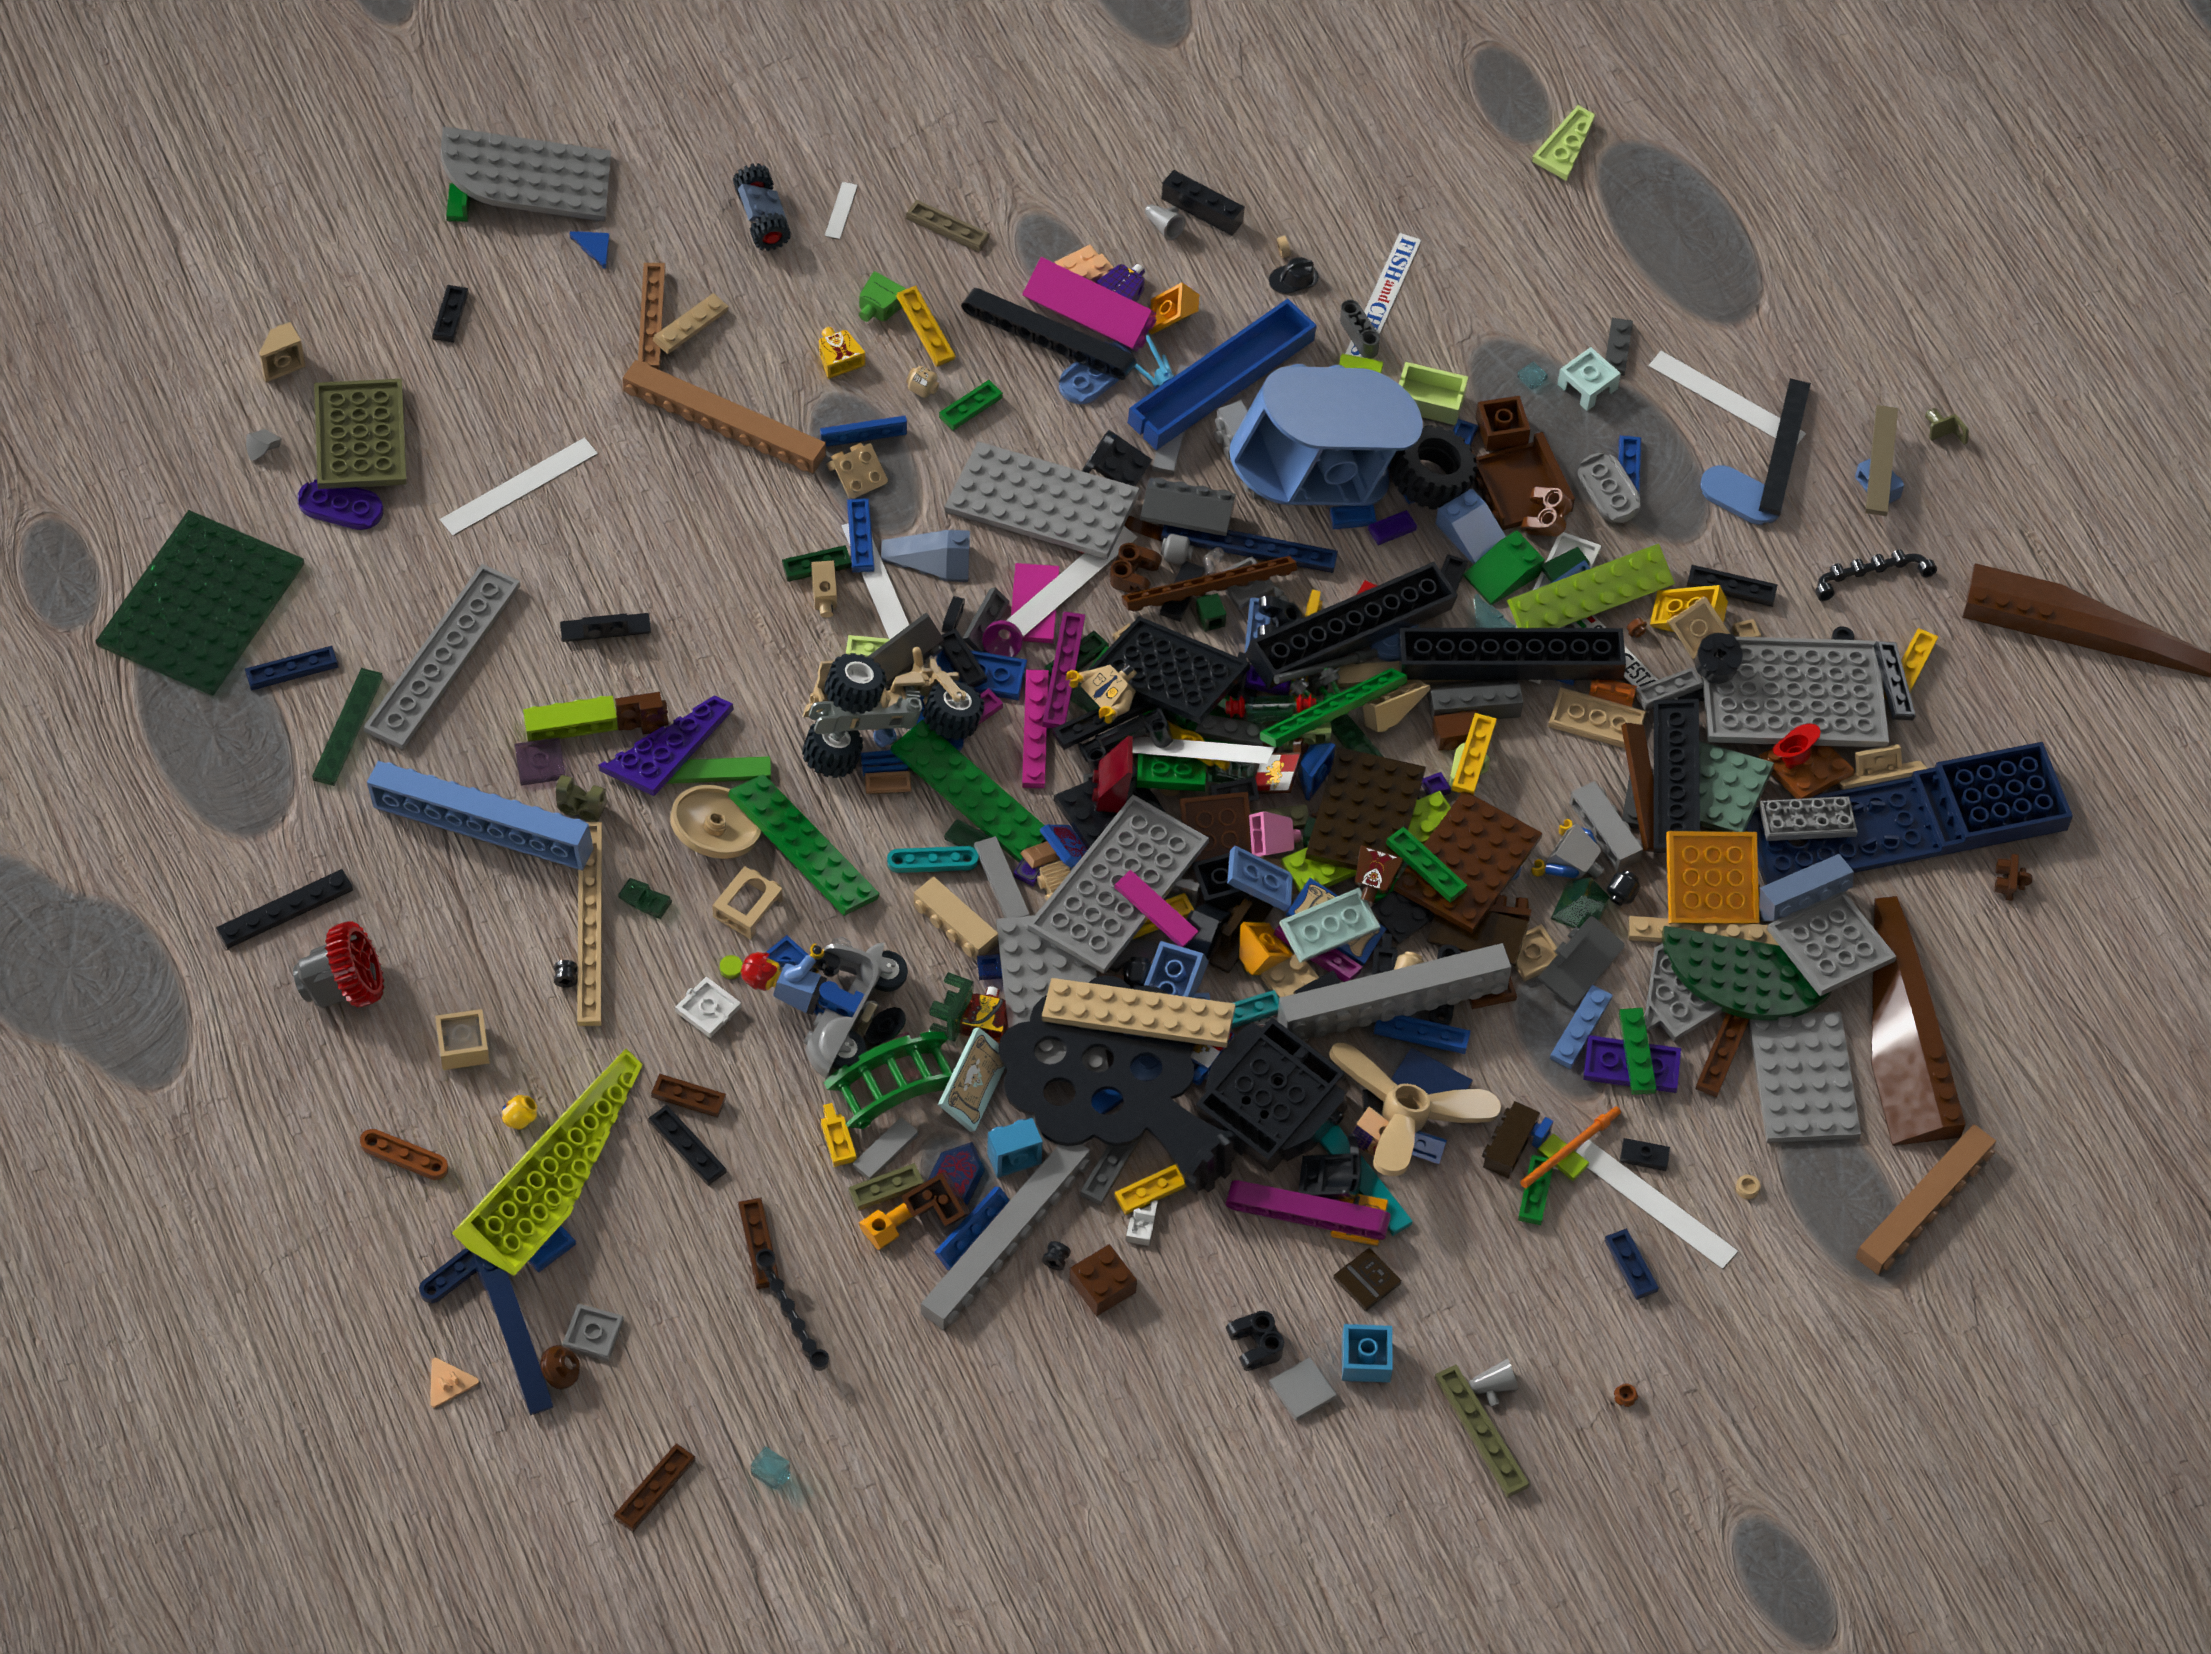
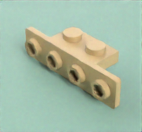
M1898 744L1855 752L1856 773L1839 782L1838 785L1844 790L1911 777L1913 771L1927 769V767L1921 761L1902 764L1901 747Z

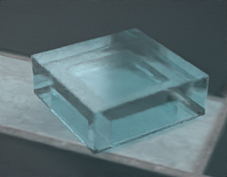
M1533 361L1518 371L1517 377L1532 390L1547 380L1548 374Z

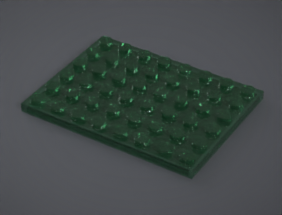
M188 510L96 639V645L214 696L305 564L304 558Z

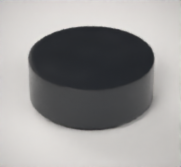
M1837 627L1834 629L1831 639L1854 640V633L1848 627Z

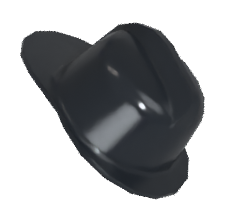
M1295 257L1287 265L1275 269L1270 274L1269 284L1273 290L1279 293H1292L1313 287L1318 282L1319 275L1314 268L1312 260Z

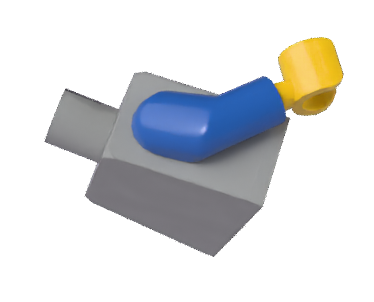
M1570 819L1564 820V826L1559 825V834L1563 837L1547 858L1546 865H1544V861L1541 859L1534 861V865L1540 868L1532 867V874L1539 877L1546 873L1548 875L1578 879L1588 872L1595 879L1598 878L1604 868L1595 861L1601 849L1597 845L1592 831L1581 827L1577 823L1572 826L1573 823Z

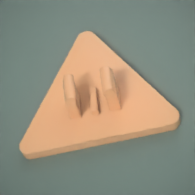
M438 1358L432 1359L430 1401L432 1408L440 1406L479 1384L478 1378Z

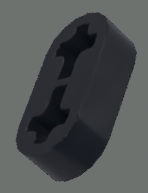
M953 596L943 621V633L957 628L965 606L964 598Z

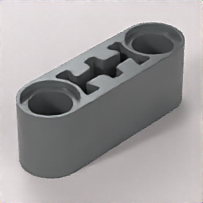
M1345 300L1341 304V325L1363 357H1376L1379 352L1380 342L1378 332L1357 301Z

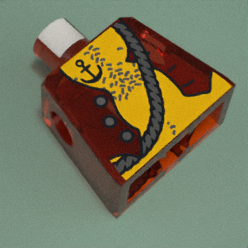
M990 986L987 987L985 995L973 994L960 1020V1035L970 1037L973 1029L979 1027L997 1043H1000L1005 1028L1006 1000L998 998L1000 993L998 988Z

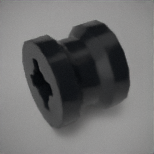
M571 960L556 962L554 964V971L556 972L554 984L563 988L575 986L577 984V976L575 975L578 969L577 964Z
M1051 1241L1047 1246L1048 1252L1042 1257V1262L1051 1269L1063 1270L1066 1265L1065 1259L1070 1256L1071 1250L1063 1243Z

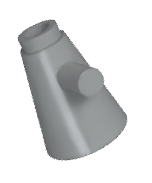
M1150 204L1145 209L1147 217L1167 240H1173L1182 233L1186 220L1183 215L1178 214L1175 206L1165 209Z
M1508 1358L1469 1381L1474 1394H1486L1490 1407L1500 1404L1496 1392L1518 1390Z

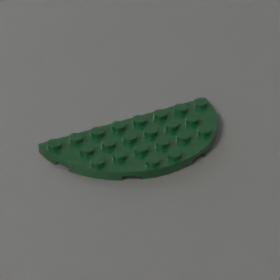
M1669 926L1663 927L1662 942L1664 952L1668 955L1672 963L1671 968L1676 976L1694 995L1704 1002L1710 1001L1722 1007L1721 1011L1742 1018L1774 1021L1778 1020L1779 1017L1791 1015L1794 1018L1817 1008L1832 993L1830 991L1819 996L1779 945Z

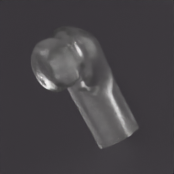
M1216 547L1203 558L1206 575L1216 573L1215 566L1224 557L1222 548Z

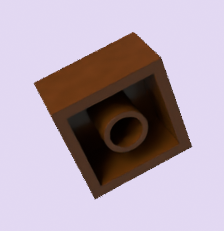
M1520 395L1478 402L1475 418L1479 425V431L1486 452L1512 448L1529 442L1531 429Z
M1110 1244L1070 1267V1283L1096 1317L1136 1293L1137 1279Z

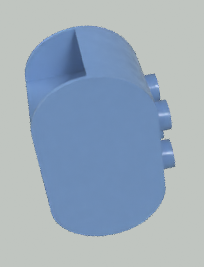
M1294 364L1279 368L1267 377L1231 440L1230 458L1237 474L1251 490L1261 497L1278 504L1373 505L1379 502L1388 490L1389 472L1387 466L1396 451L1411 448L1420 438L1423 429L1422 416L1411 395L1397 382L1379 372L1364 368H1344L1342 365L1306 367L1304 364Z

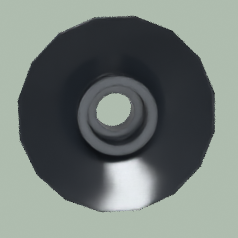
M891 1007L879 1012L873 1018L865 1033L869 1043L877 1046L893 1040L905 1025L906 1014L901 1008Z

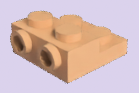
M1091 245L1055 261V264L1095 283L1114 269L1102 253L1098 255Z

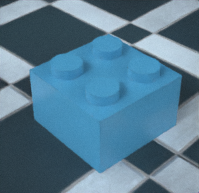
M1033 1118L1027 1120L1020 1119L1005 1127L998 1126L988 1132L987 1155L997 1178L1042 1164L1043 1141Z
M1344 1324L1342 1332V1381L1390 1382L1393 1370L1392 1326Z

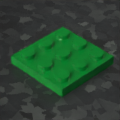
M1139 753L1138 788L1205 791L1206 764L1202 761L1189 757Z

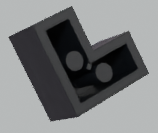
M1208 903L1197 906L1194 911L1191 910L1187 921L1198 930V934L1184 948L1204 953L1207 960L1210 959L1216 940L1221 936L1219 934L1220 929L1225 921H1229L1231 912Z

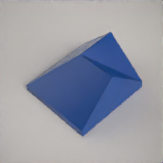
M1333 743L1310 745L1307 752L1302 756L1298 776L1305 799L1308 801L1311 800L1331 771L1335 753V744Z

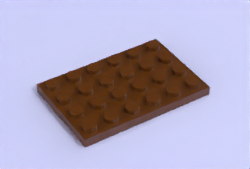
M1462 792L1424 843V846L1468 885L1467 890L1452 902H1449L1410 865L1407 866L1396 881L1393 890L1466 931L1473 933L1542 838V832L1478 797Z

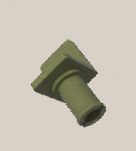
M1936 408L1929 409L1926 412L1925 418L1931 422L1929 435L1931 441L1953 432L1964 445L1968 443L1969 429L1956 414L1943 418ZM1959 426L1963 431V435L1959 431Z

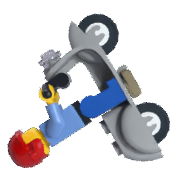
M839 937L834 938L831 945H827L825 950L824 948L821 949L817 944L811 945V954L806 955L800 964L795 966L785 964L783 970H780L778 962L769 959V953H752L743 961L740 973L742 979L752 989L768 991L774 987L773 996L804 1013L813 1015L815 1012L817 1017L813 1025L816 1028L814 1032L809 1031L804 1040V1044L807 1045L805 1052L812 1067L827 1079L833 1068L840 1069L845 1064L850 1067L860 1060L858 1056L866 1052L865 1042L862 1037L865 1035L879 1007L876 1001H869L870 996H872L875 988L883 992H892L899 989L906 981L908 968L907 963L898 953L889 950L883 951L884 942L875 944L864 952L853 948L847 938ZM822 970L825 976L834 977L840 970L854 974L856 978L847 992L840 989L835 982L827 981V978L821 976L818 972ZM861 1017V1024L857 1032L853 1030Z

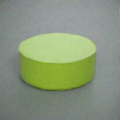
M734 955L724 957L719 964L721 975L726 979L738 978L741 975V959Z

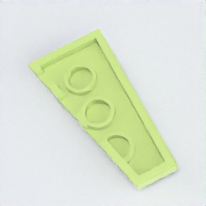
M1577 105L1533 155L1532 162L1567 181L1593 124L1595 114Z

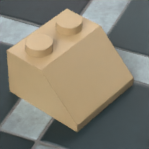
M291 322L271 329L259 353L265 382L306 367L301 339Z

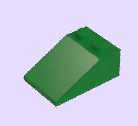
M1516 530L1494 545L1464 573L1463 577L1492 606L1539 577L1542 571L1541 564L1544 563L1545 559Z

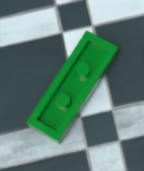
M987 380L940 411L939 418L954 431L1001 400L1003 393L990 380Z
M1531 1155L1527 1175L1549 1158ZM1553 1168L1528 1188H1524L1518 1221L1541 1225Z

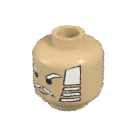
M919 366L916 369L912 368L906 379L908 389L923 398H927L930 394L934 395L940 385L937 382V374L923 366Z

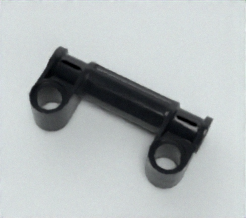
M1158 706L1156 710L1146 715L1140 714L1130 721L1100 735H1095L1094 739L1084 744L1078 743V747L1085 762L1088 763L1093 772L1098 770L1099 761L1107 755L1106 752L1114 749L1127 736H1133V739L1147 733L1156 747L1164 748L1173 742V735L1162 709Z

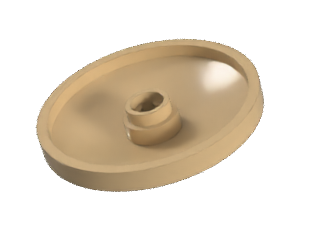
M700 785L685 790L676 798L670 814L672 829L679 840L693 851L713 858L728 859L748 853L757 844L761 830L728 797L730 789L716 785Z

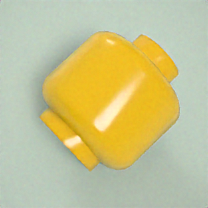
M516 1095L502 1107L503 1122L510 1128L512 1127L516 1130L524 1129L537 1117V1104L530 1096Z

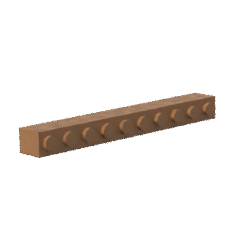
M638 360L633 362L622 378L623 391L627 394L639 397L649 404H655L664 408L667 412L680 415L688 421L696 422L706 429L719 432L724 437L735 439L745 446L758 449L763 454L774 456L784 463H790L802 471L814 474L826 456V442Z

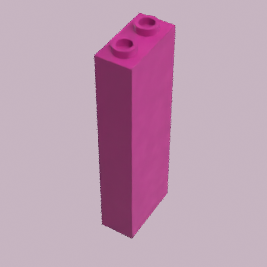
M1040 257L1022 293L1028 300L1115 342L1121 343L1136 352L1145 345L1147 340L1146 334L1156 323V313L1153 310L1043 257Z

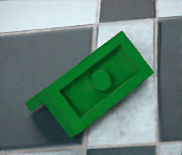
M449 183L446 220L468 222L470 196L462 192L454 183Z

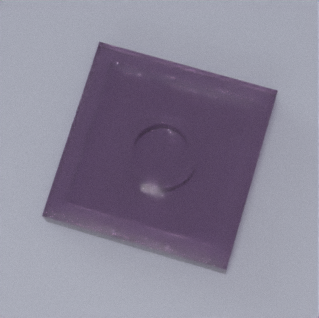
M559 737L514 744L521 786L557 781L561 775H565Z

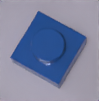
M1545 1117L1541 1124L1536 1123L1531 1132V1135L1534 1136L1532 1146L1538 1149L1546 1141L1551 1133L1553 1120Z

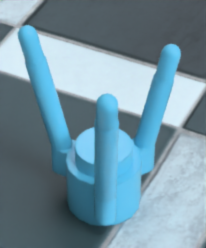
M1146 336L1160 368L1155 371L1154 378L1137 363L1135 368L1157 388L1172 379L1174 375L1166 355H1162V362L1150 336Z

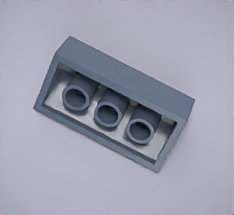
M1837 854L1760 887L1759 919L1761 921H1775L1779 918L1787 917L1800 909H1805L1821 900H1826L1835 894L1847 891L1853 887L1854 871L1841 855Z

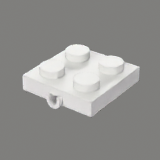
M705 977L694 989L690 988L686 992V997L675 1007V1012L711 1038L741 1008V1002L708 977Z

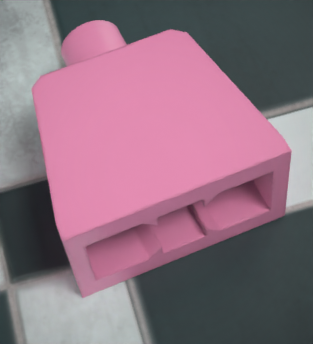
M1269 812L1249 815L1252 854L1263 857L1294 850V843L1300 842L1301 832L1298 829H1293L1291 818Z

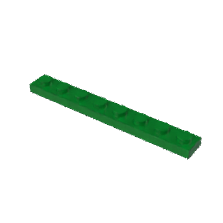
M1390 668L1261 731L1260 740L1273 747H1280L1284 743L1315 730L1317 727L1331 722L1333 719L1347 714L1359 706H1363L1392 690H1396L1407 683V675Z

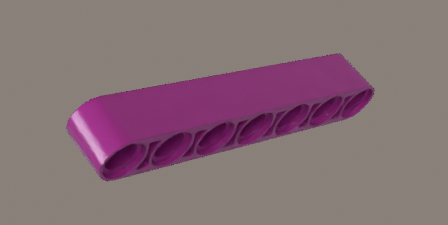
M1240 1180L1231 1181L1225 1203L1228 1208L1235 1211L1375 1240L1385 1239L1391 1218L1390 1213L1381 1209Z

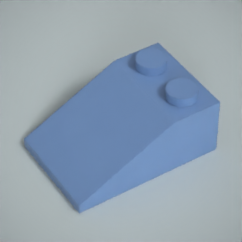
M1472 488L1443 505L1437 511L1436 525L1473 565L1494 545L1506 537L1487 504Z
M1160 941L1144 986L1158 987L1170 995L1193 998L1201 984L1208 960L1204 953Z

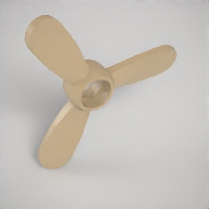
M1336 1043L1329 1052L1330 1058L1337 1066L1384 1101L1382 1116L1389 1124L1380 1137L1373 1159L1374 1168L1383 1175L1399 1176L1407 1171L1413 1152L1415 1132L1421 1130L1428 1119L1456 1123H1482L1495 1120L1500 1113V1101L1490 1091L1466 1089L1428 1095L1422 1088L1408 1083L1397 1085L1376 1064L1352 1045Z

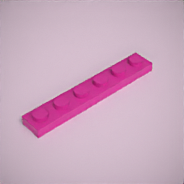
M1026 669L1022 788H1045L1047 727L1042 726L1048 696V670Z

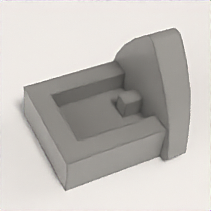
M266 429L247 434L246 448L249 459L251 461L265 455L268 450L280 446L282 438Z

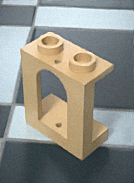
M744 866L712 905L713 917L747 938L752 939L756 934L757 923L776 900L779 902L783 901L782 888L777 882L769 881L762 877L758 871L750 870ZM748 883L764 892V894L749 913L744 915L729 906V903L743 886Z

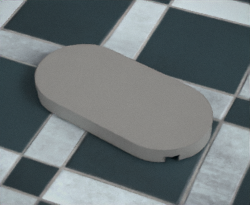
M1595 453L1583 459L1581 466L1578 468L1579 481L1600 516L1613 523H1622L1634 518L1641 507L1640 495L1618 459L1610 454L1609 456L1604 455V453Z

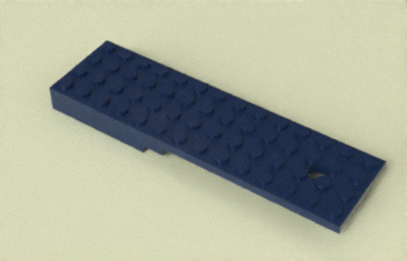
M2043 742L1936 762L1933 768L1913 771L1911 777L1819 794L1812 797L1849 796L1857 828L1856 837L1799 839L1804 840L1805 844L1803 846H1794L1789 843V840L1766 841L1759 806L1755 808L1745 832H1757L1758 868L1764 885H1767L1837 854H1840L1854 873L2068 831L2073 815Z

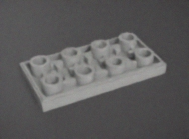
M1849 796L1759 802L1766 841L1856 837L1857 835Z

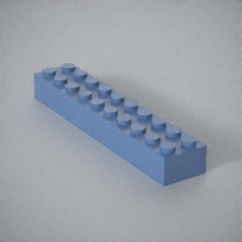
M378 761L367 781L373 808L582 871L594 849L589 824L581 819L565 817L561 813H551L537 806L531 807L517 800L511 801L497 794L481 792L474 787H464L454 781H444L434 775H424L413 769L397 767L390 762Z

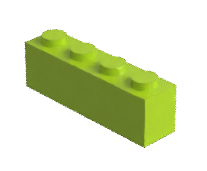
M613 695L598 696L597 698L585 700L577 699L572 702L553 703L552 705L532 706L523 709L528 744L618 730Z

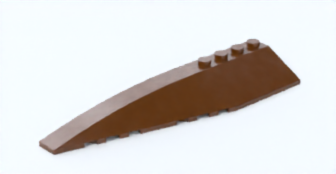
M1974 564L1962 618L2211 678V653L2062 584Z
M1897 896L1875 898L1874 929L1896 955L1895 962L1873 972L1871 1067L1892 1146L1961 1138L1966 1124L1933 1002L1907 921Z

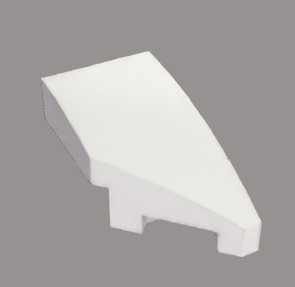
M1158 1201L1150 1202V1206L1141 1210L1140 1208L1134 1210L1133 1217L1129 1221L1126 1242L1149 1246Z

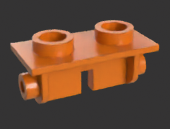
M1597 679L1592 680L1589 695L1632 707L1637 686L1614 680Z

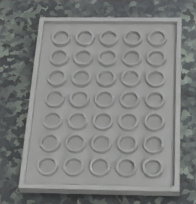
M1735 637L1742 648L1743 657L1739 669L1733 678L1725 683L1714 684L1702 676L1708 742L1777 744L1794 728L1811 723L1819 726L1821 730L1820 738L1813 745L1886 747L1889 744L1882 678L1873 647L1876 641Z

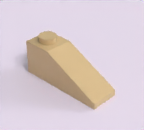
M1415 680L1363 705L1365 726L1376 732H1384L1389 727L1397 725L1430 691V686Z

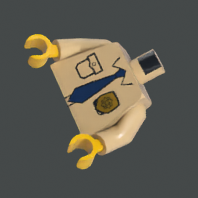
M1129 664L1119 673L1111 665H1107L1106 667L1079 673L1075 670H1070L1067 672L1065 680L1072 679L1069 683L1071 688L1077 687L1078 682L1082 683L1080 686L1101 707L1099 709V718L1105 716V722L1109 724L1117 716L1129 711L1135 690L1128 682L1137 672Z

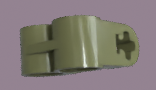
M561 775L557 782L555 791L556 806L562 813L570 816L578 814L588 822L599 821L608 802L605 788L593 785L591 790L586 793L581 787L575 785L574 778Z

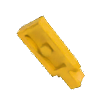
M833 1103L823 1105L825 1118L821 1119V1127L833 1166L836 1167L856 1161V1153L845 1124L844 1116L842 1114L836 1115Z

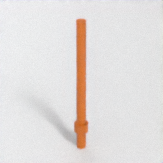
M1615 1106L1606 1114L1598 1116L1591 1126L1520 1181L1522 1187L1528 1188L1598 1131H1603L1609 1127L1611 1121L1621 1114L1620 1108Z

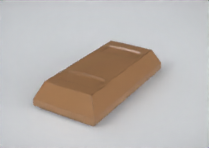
M910 771L865 773L866 794L911 792Z
M1048 841L1020 852L1032 869L1060 859Z

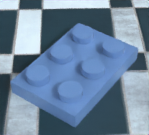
M1234 846L1230 850L1227 883L1286 912L1291 907L1293 880L1291 873Z

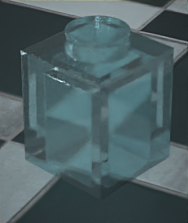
M766 1446L751 1463V1475L774 1490L780 1484L784 1485L791 1474L789 1461Z

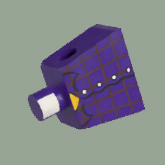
M1119 264L1096 283L1137 303L1144 291L1145 279L1143 275L1145 270L1139 264H1135L1132 269Z

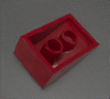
M1127 736L1099 761L1098 770L1093 771V783H1097V788L1093 789L1092 801L1096 802V811L1118 813L1126 804L1133 773V736Z

